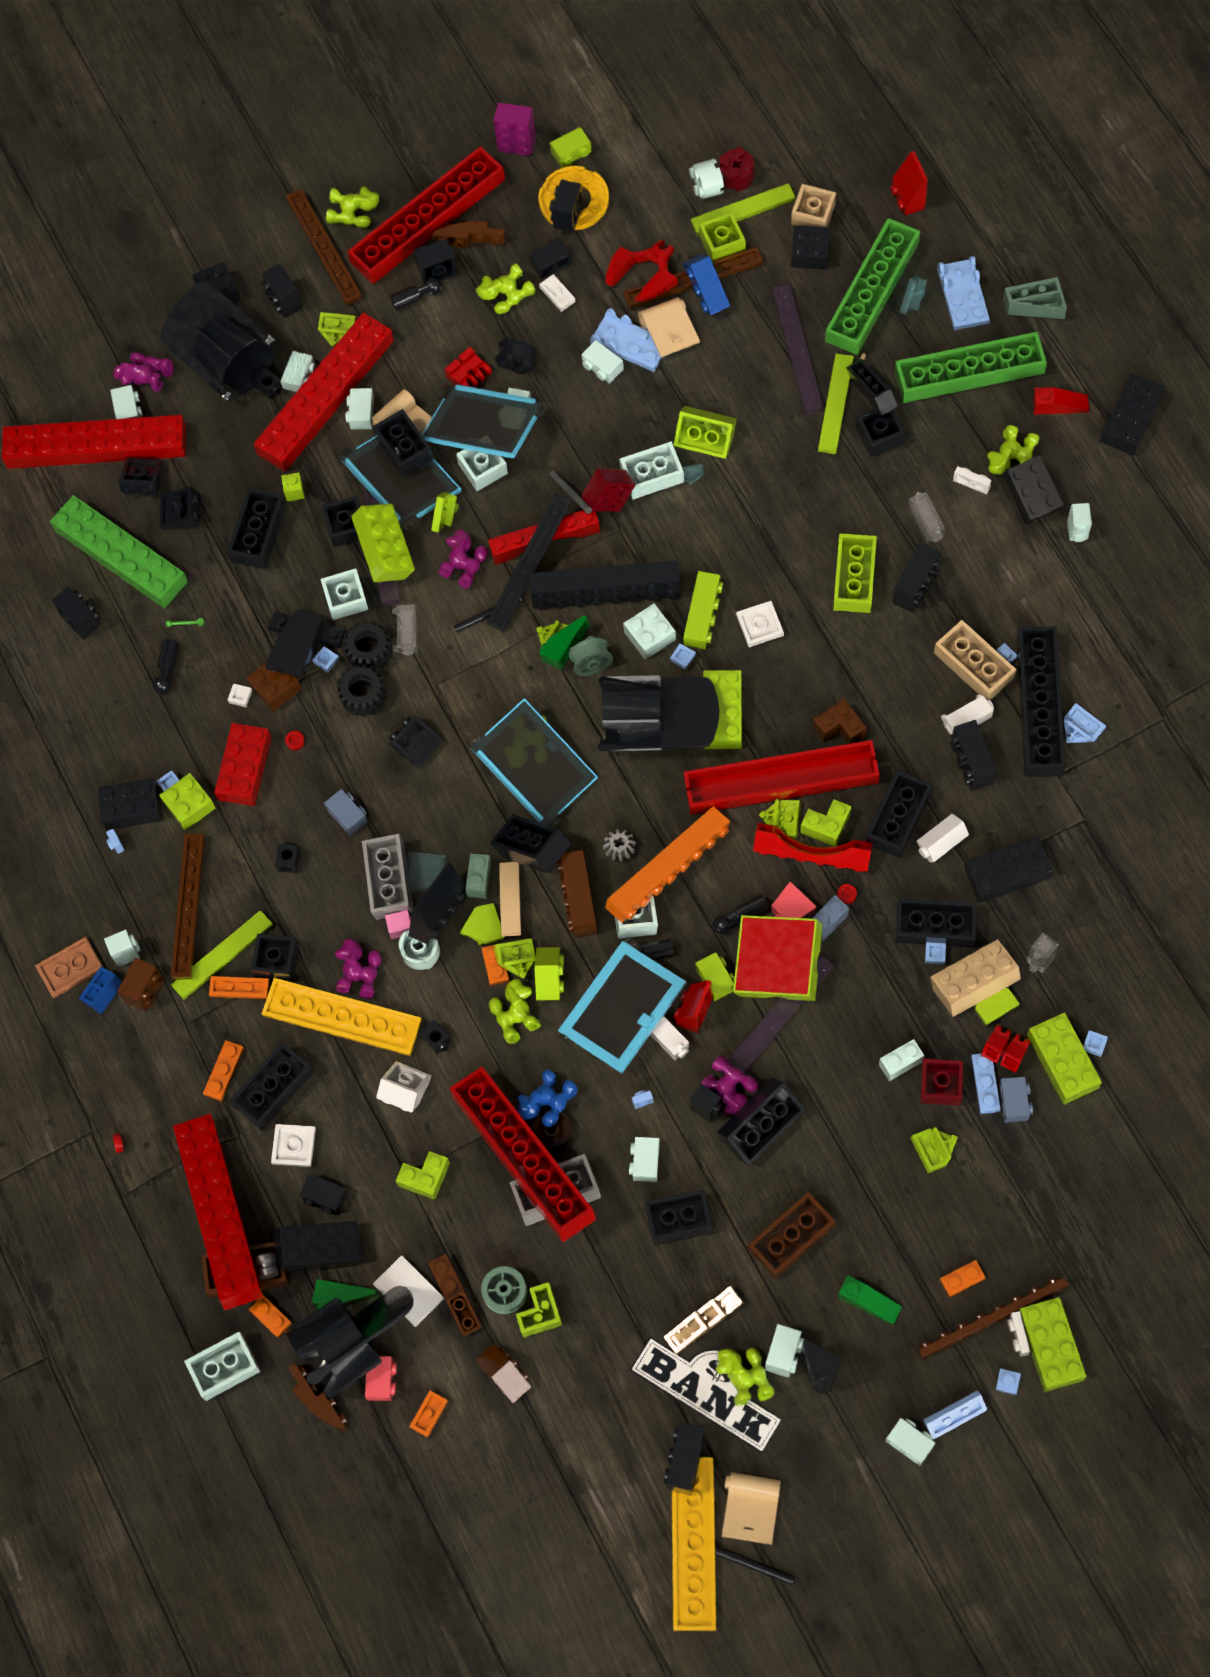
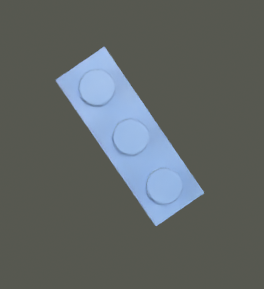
M981 1054L971 1055L980 1114L1000 1112L993 1061L982 1057Z
M977 1390L924 1419V1423L929 1434L935 1439L985 1412L987 1408L981 1394Z

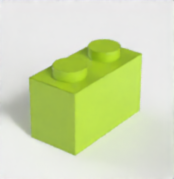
M581 127L550 142L551 153L561 168L572 164L581 157H586L592 152L591 142Z
M715 952L695 963L696 970L702 981H712V998L714 1001L733 992L734 976L732 973L728 974L725 969L727 964L722 956L719 957Z

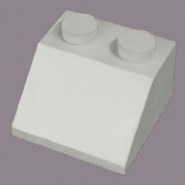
M396 1061L381 1078L376 1098L412 1113L420 1104L432 1075Z

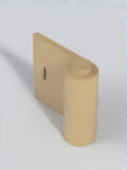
M678 297L638 312L639 322L643 329H648L661 358L700 343L687 315L685 303Z
M404 389L372 417V425L374 426L404 409L421 435L432 418L416 405L413 396Z
M731 1472V1476H726L725 1488L729 1490L722 1537L772 1545L781 1480Z

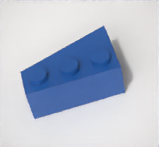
M700 254L682 263L693 285L694 292L701 301L700 306L704 313L713 315L730 306L710 256Z

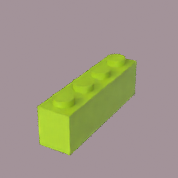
M698 571L683 638L684 646L706 649L707 643H711L712 632H710L711 626L714 627L716 616L713 614L714 610H718L720 599H717L718 593H722L723 582H720V575Z

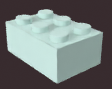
M672 442L620 458V469L626 470L636 484L631 492L632 500L684 483V472Z
M240 1332L184 1361L201 1397L205 1401L261 1372L244 1336Z

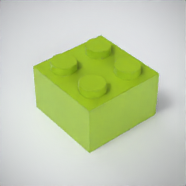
M732 212L699 224V236L711 261L745 251V238Z
M190 773L159 795L164 805L185 831L215 809L210 797Z

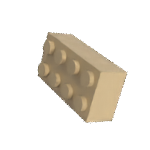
M963 620L935 644L934 654L973 690L981 694V696L983 695L986 700L993 699L1015 678L1016 668Z
M998 939L930 977L933 991L953 1017L1021 979L1019 966Z

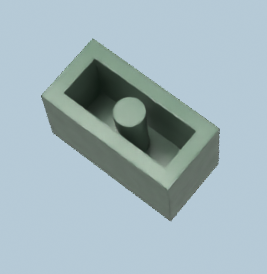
M470 854L466 882V893L470 898L487 899L491 870L489 855Z

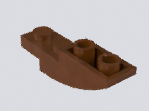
M486 221L457 223L433 232L434 242L447 239L450 246L457 248H469L470 242L505 245L506 241L505 230L489 228Z
M444 1254L428 1262L463 1337L482 1328L447 1255Z
M296 1363L290 1365L288 1368L298 1383L292 1390L298 1399L320 1420L345 1432L347 1430L345 1426L347 1420L342 1412H336L334 1407L337 1404L334 1399L331 1400L324 1392L316 1396L319 1391L315 1385L309 1384L306 1380L308 1374L303 1366L298 1367Z

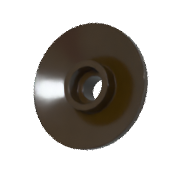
M544 1111L533 1121L532 1131L544 1147H559L571 1135L570 1120L564 1113L560 1112L557 1122L551 1127H546L542 1123V1118L548 1111ZM551 1129L556 1131L554 1134H549Z

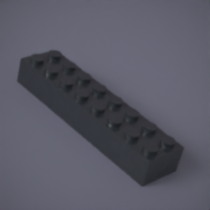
M678 560L529 573L533 609L546 610L553 607L562 609L566 606L582 607L588 604L597 606L603 603L619 604L623 601L638 602L647 599L655 601L659 598L675 599L681 597Z
M1057 626L1018 627L1016 637L1024 776H1063L1065 754Z

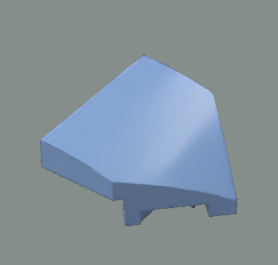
M1075 704L1064 717L1067 743L1094 742L1106 728V725L1078 704Z

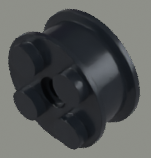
M503 339L499 342L500 351L495 357L498 367L514 370L516 374L520 375L533 370V357L537 355V349L534 346L515 339Z

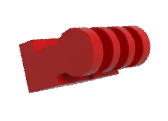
M471 347L458 357L459 361L455 359L445 368L446 378L453 384L467 387L472 386L474 388L479 386L477 380L480 382L485 380L483 374L490 376L493 373L490 366L482 361Z
M997 1025L986 1042L981 1056L995 1063H998L1000 1057H1003L1000 1065L1016 1073L1031 1040L1026 1038L1025 1041L1021 1042L1019 1040L1021 1035L1017 1034L1008 1045L1007 1042L1011 1038L1010 1034L1012 1031L1008 1029L1006 1033L1001 1032L1003 1026Z

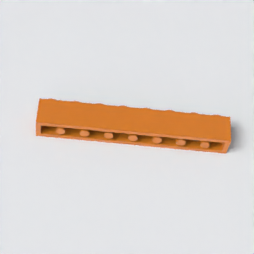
M713 806L607 899L605 908L621 923L626 919H632L640 907L644 908L649 903L652 896L659 895L667 883L671 884L676 879L678 873L685 872L693 860L697 861L702 856L704 850L711 849L719 837L723 838L728 833L730 820Z

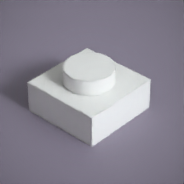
M233 684L228 702L247 708L252 689Z

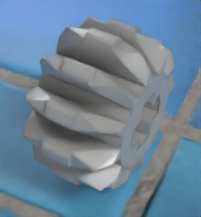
M617 829L616 834L610 831V837L604 838L606 844L603 845V849L607 850L606 856H612L613 861L618 857L620 862L623 861V857L630 859V854L635 853L633 847L636 846V842L633 841V835H627L626 830L620 833V830Z

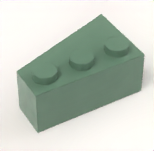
M1058 277L1007 287L1004 290L1003 301L1007 315L1065 319L1067 306Z

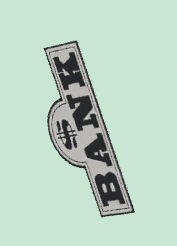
M650 1337L629 1371L763 1454L783 1419L751 1399H748V1403L742 1406L734 1404V1397L737 1394L736 1388L732 1385L727 1374H719L716 1371V1366L718 1365L717 1353L721 1349H706L695 1354L690 1360H687Z

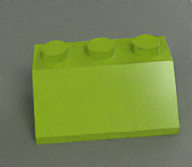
M684 406L679 414L673 446L726 459L734 436L737 418Z

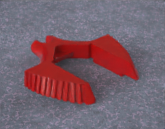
M660 240L651 248L637 252L619 247L620 249L613 254L612 260H610L611 263H609L610 266H608L609 269L606 272L607 276H605L606 284L614 287L635 263L652 261L658 264L659 271L642 288V292L635 298V301L644 302L651 298H656L657 295L659 296L663 292H667V290L669 291L678 284L677 277L672 275L668 268V261L675 251L674 246L670 245L662 250L665 241Z

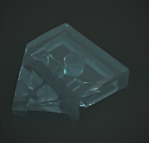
M919 276L910 278L900 313L907 314L911 309L918 311L921 300L926 293L927 280L921 279Z

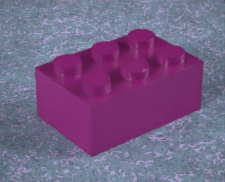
M498 103L493 120L498 151L532 156L536 141L533 109L531 107Z

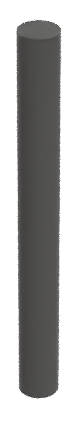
M551 471L550 477L585 513H591L592 508L556 471Z

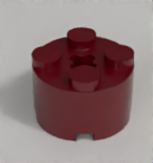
M738 147L727 151L720 157L719 169L724 187L729 190L730 188L736 189V191L747 189L754 179V159L751 154Z

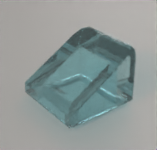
M702 464L682 467L684 479L689 485L704 475V466Z

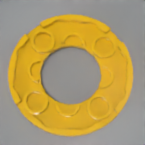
M569 166L553 172L545 179L546 181L539 191V205L543 216L551 224H553V221L550 220L551 211H549L551 201L555 199V188L559 186L561 179L582 184V187L587 189L591 195L589 206L581 211L575 230L588 228L604 216L609 204V192L604 179L595 171L591 172L581 166Z

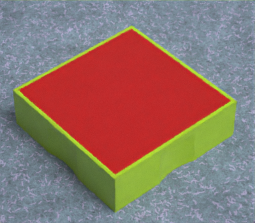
M741 915L733 993L739 997H781L788 1000L815 1001L818 977L817 960L820 953L823 924L818 919Z

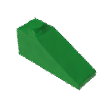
M583 615L551 636L541 646L539 654L543 662L560 670L564 668L569 660L570 648L581 641L590 626L587 616Z
M848 1275L838 1294V1299L891 1325H894L902 1308L896 1302Z
M317 1279L311 1303L316 1307V1310H319L334 1298H338L346 1307L378 1298V1292L374 1289Z

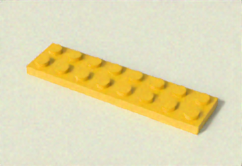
M277 978L273 979L262 1011V1015L265 1017L411 1056L422 1023L421 1017Z
M713 1457L700 1458L692 1496L672 1491L674 1631H716Z

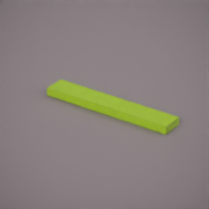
M788 183L692 218L691 224L697 236H699L700 223L730 212L733 213L736 222L793 202L795 201V195Z
M835 355L818 452L836 454L850 381L846 367L853 364L854 356Z
M260 910L192 967L191 979H177L171 986L185 1000L207 982L211 976H214L255 942L257 933L264 934L273 927V924Z

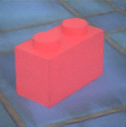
M379 1356L382 1362L366 1373L365 1398L367 1401H392V1395L396 1394V1383H393V1375L397 1373V1362H394L391 1356Z

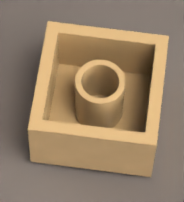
M802 184L792 211L791 225L828 227L836 204V192Z

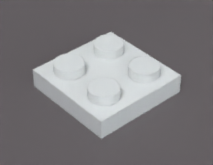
M771 601L736 612V617L748 647L784 636Z
M276 1124L271 1159L272 1165L312 1167L316 1128L313 1126Z

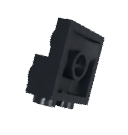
M126 458L119 479L120 491L126 495H132L133 493H139L144 496L157 494L160 485L159 476L163 466L162 460Z
M192 487L161 494L159 527L166 530L178 526L182 529L198 526V520L202 518L201 511L199 510V503L202 502L201 494Z
M415 715L412 719L408 716L401 724L404 728L400 732L396 730L390 736L391 742L389 745L418 769L442 743L443 739Z

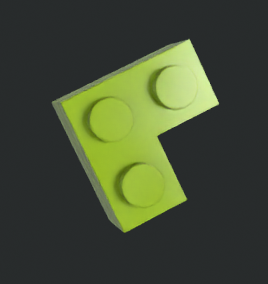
M833 800L827 815L808 809L802 821L800 833L833 847L837 846L851 815L852 806Z
M560 947L537 948L534 965L536 1000H560V993H564V981H560V975H563L564 954H560Z
M429 1151L422 1169L403 1163L396 1183L398 1187L435 1200L450 1162L447 1157Z
M549 1282L529 1288L535 1308L516 1314L523 1338L562 1326Z

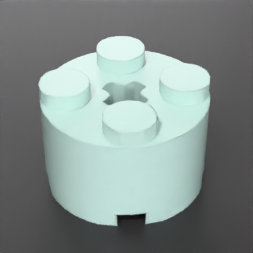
M715 159L693 164L692 168H689L690 176L692 179L694 178L695 182L693 186L696 196L699 195L701 199L724 192L720 189L724 185L719 167L715 168L714 164L717 163Z
M406 930L399 940V949L404 962L416 970L432 968L440 955L438 940L433 939L430 945H427L409 937V930Z

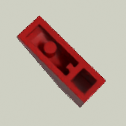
M1055 387L1034 388V415L1089 413L1088 395Z

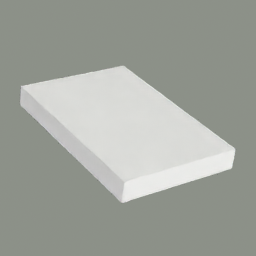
M402 1255L373 1283L382 1294H385L395 1286L407 1287L412 1292L414 1298L413 1307L404 1317L414 1327L444 1299Z

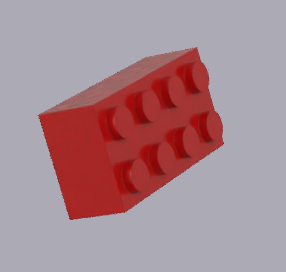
M235 723L231 724L214 792L218 801L255 806L272 739L269 729Z

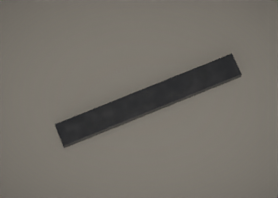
M555 492L487 622L488 625L504 632L530 582L529 573H535L572 502L571 500Z

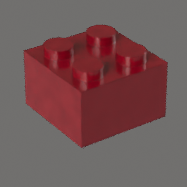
M597 468L581 497L592 508V511L620 512L636 484L624 469Z
M923 1059L920 1103L960 1106L962 1101L963 1061Z

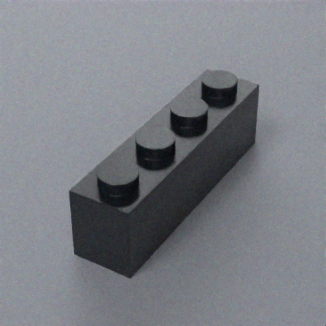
M862 358L846 367L853 385L881 415L889 413L897 407L891 389Z

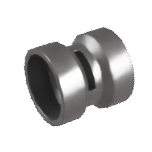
M269 1253L255 1258L256 1265L259 1267V1279H269L279 1275L278 1268L274 1264L276 1261L275 1254Z

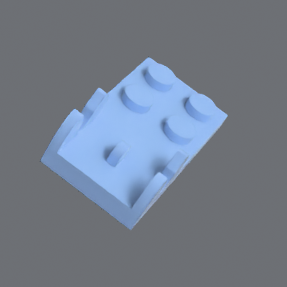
M970 256L969 260L949 264L940 262L937 266L954 330L989 324L990 321L979 284V270L975 269L974 256Z
M611 308L607 309L603 320L590 339V344L596 340L618 357L655 372L662 359L649 331L632 324L631 319L627 315H623L621 319L618 318Z

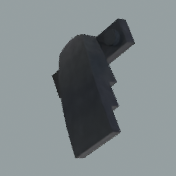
M296 610L292 616L274 611L268 627L270 631L280 633L273 646L265 667L267 670L302 678L312 654L314 655L317 643L340 648L345 635V629L323 624L322 616L311 610Z

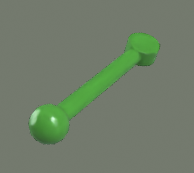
M199 618L194 621L172 622L171 620H167L166 626L171 627L172 625L198 624L199 626H203L205 622L202 618Z

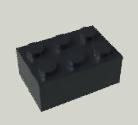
M404 409L372 426L375 439L402 477L434 459L431 447Z
M1041 456L1012 467L1003 474L1025 524L1056 512L1064 506Z
M920 542L894 587L893 604L913 613L915 608L920 607L924 592L928 593L932 585L930 583L932 578H936L940 572L941 552Z
M976 720L954 726L950 747L957 754V765L959 769H963L965 774L963 779L966 786L969 785L971 791L992 785L996 769Z
M154 778L98 787L101 823L106 831L162 821L159 787Z
M704 1190L645 1201L653 1246L713 1234Z
M681 1422L679 1428L675 1427L673 1434L675 1448H670L668 1460L671 1465L670 1469L665 1470L663 1479L667 1490L692 1496L706 1435L705 1428Z

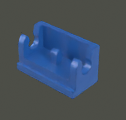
M100 967L79 999L89 1008L92 1007L97 1013L102 1015L117 993L122 981L114 973Z

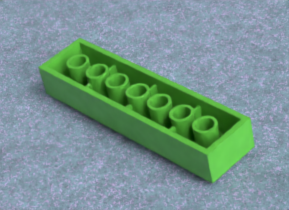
M890 218L887 219L828 325L825 333V342L855 355L859 354L919 244V230Z
M1038 332L898 360L895 362V376L902 401L907 403L1045 374L1047 362Z
M74 495L49 521L56 533L164 609L188 582L184 572Z

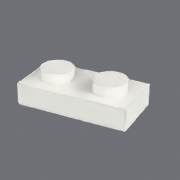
M554 274L539 284L540 289L561 312L575 303V298Z
M958 466L954 472L953 481L988 494L991 480L985 475H978L971 472L968 468Z
M1019 1311L1013 1312L1010 1315V1319L1007 1320L1010 1332L1013 1331L1015 1335L1013 1346L1015 1352L1019 1351L1020 1357L1026 1356L1030 1353L1021 1315Z

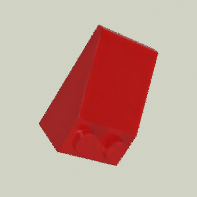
M914 151L910 152L892 178V186H890L892 195L897 198V206L899 210L903 211L905 216L925 209L928 179Z
M706 980L691 984L688 990H684L681 1001H683L681 1008L677 1007L674 1014L677 1026L698 1034L713 999L712 981Z

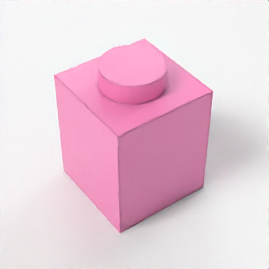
M408 910L385 915L391 939L399 938L406 930H409L411 916Z

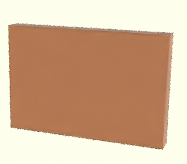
M87 937L35 965L53 999L95 976L100 967H103Z

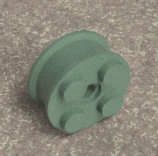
M589 636L584 641L571 647L569 658L575 664L574 672L579 676H592L610 667L613 663V655L608 652V642L603 638Z
M507 1266L497 1267L488 1272L483 1279L481 1286L482 1296L486 1305L492 1311L498 1314H511L519 1310L525 1303L527 1286L523 1276L516 1269ZM503 1288H507L506 1292H501Z

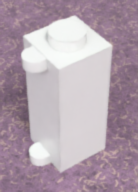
M979 694L976 696L977 699L947 716L945 714L942 715L943 725L950 735L953 734L954 726L976 720L977 724L980 725L992 718L994 707L989 699L986 700L983 695Z
M951 814L918 839L917 843L920 847L918 850L922 857L927 858L930 863L935 862L965 839L969 833L964 822L954 814Z
M663 1016L650 1035L674 1060L681 1059L689 1052V1042Z

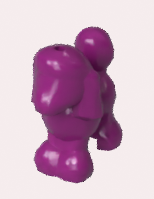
M134 352L130 355L132 363L123 362L116 366L113 372L114 378L121 381L124 386L129 385L131 382L137 385L150 384L153 391L159 392L162 389L163 382L159 381L161 375L155 372L160 371L165 377H171L174 369L172 360L169 358L146 357L141 352Z
M458 529L453 536L447 537L445 540L452 550L449 553V562L445 561L440 565L438 574L448 578L454 569L465 570V573L461 575L458 585L468 589L472 585L474 574L479 570L480 563L486 559L488 552L487 548L481 545L476 548L474 558L467 557L466 551L471 547V537L465 530Z
M345 939L342 947L335 951V956L345 961L343 964L344 977L338 980L336 991L348 993L352 982L363 980L365 984L361 986L359 996L363 999H371L374 995V980L377 977V967L381 964V954L377 950L370 951L368 954L369 966H362L358 962L362 957L360 944L353 939Z
M720 1055L711 1067L716 1071H723L725 1076L716 1079L709 1074L708 1077L706 1076L701 1084L709 1090L716 1091V1094L726 1103L724 1108L726 1115H735L749 1101L746 1095L737 1092L736 1084L741 1082L743 1087L749 1092L757 1091L759 1085L756 1079L744 1075L742 1070L734 1067L726 1056Z

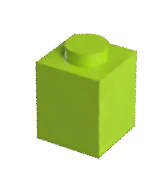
M300 473L282 475L283 491L287 502L305 499Z

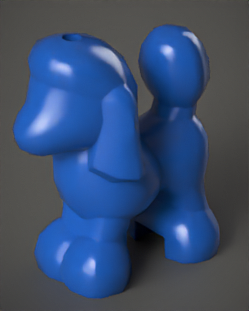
M546 1069L542 1074L543 1084L536 1088L530 1096L521 1094L518 1097L519 1104L516 1111L523 1120H530L538 1116L541 1107L550 1106L552 1109L544 1115L542 1123L546 1127H551L557 1122L559 1113L565 1109L567 1102L577 1095V1086L572 1081L566 1080L562 1087L563 1092L557 1094L553 1089L557 1082L555 1079L556 1075Z

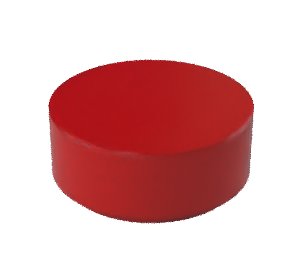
M291 731L286 735L285 742L289 749L299 750L304 746L305 739L301 732Z
M844 884L839 887L837 897L844 904H851L857 897L856 888L853 885Z
M121 1133L112 1134L116 1153L123 1152L124 1146Z

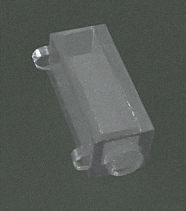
M918 492L915 494V497L909 499V509L926 542H937L944 537L945 527L927 492Z
M398 605L397 608L392 609V614H397V645L393 646V651L403 655L418 653L416 606Z
M1044 933L1032 945L1027 958V962L1030 964L1029 970L1032 973L1037 970L1043 973L1053 961L1059 946L1057 942Z

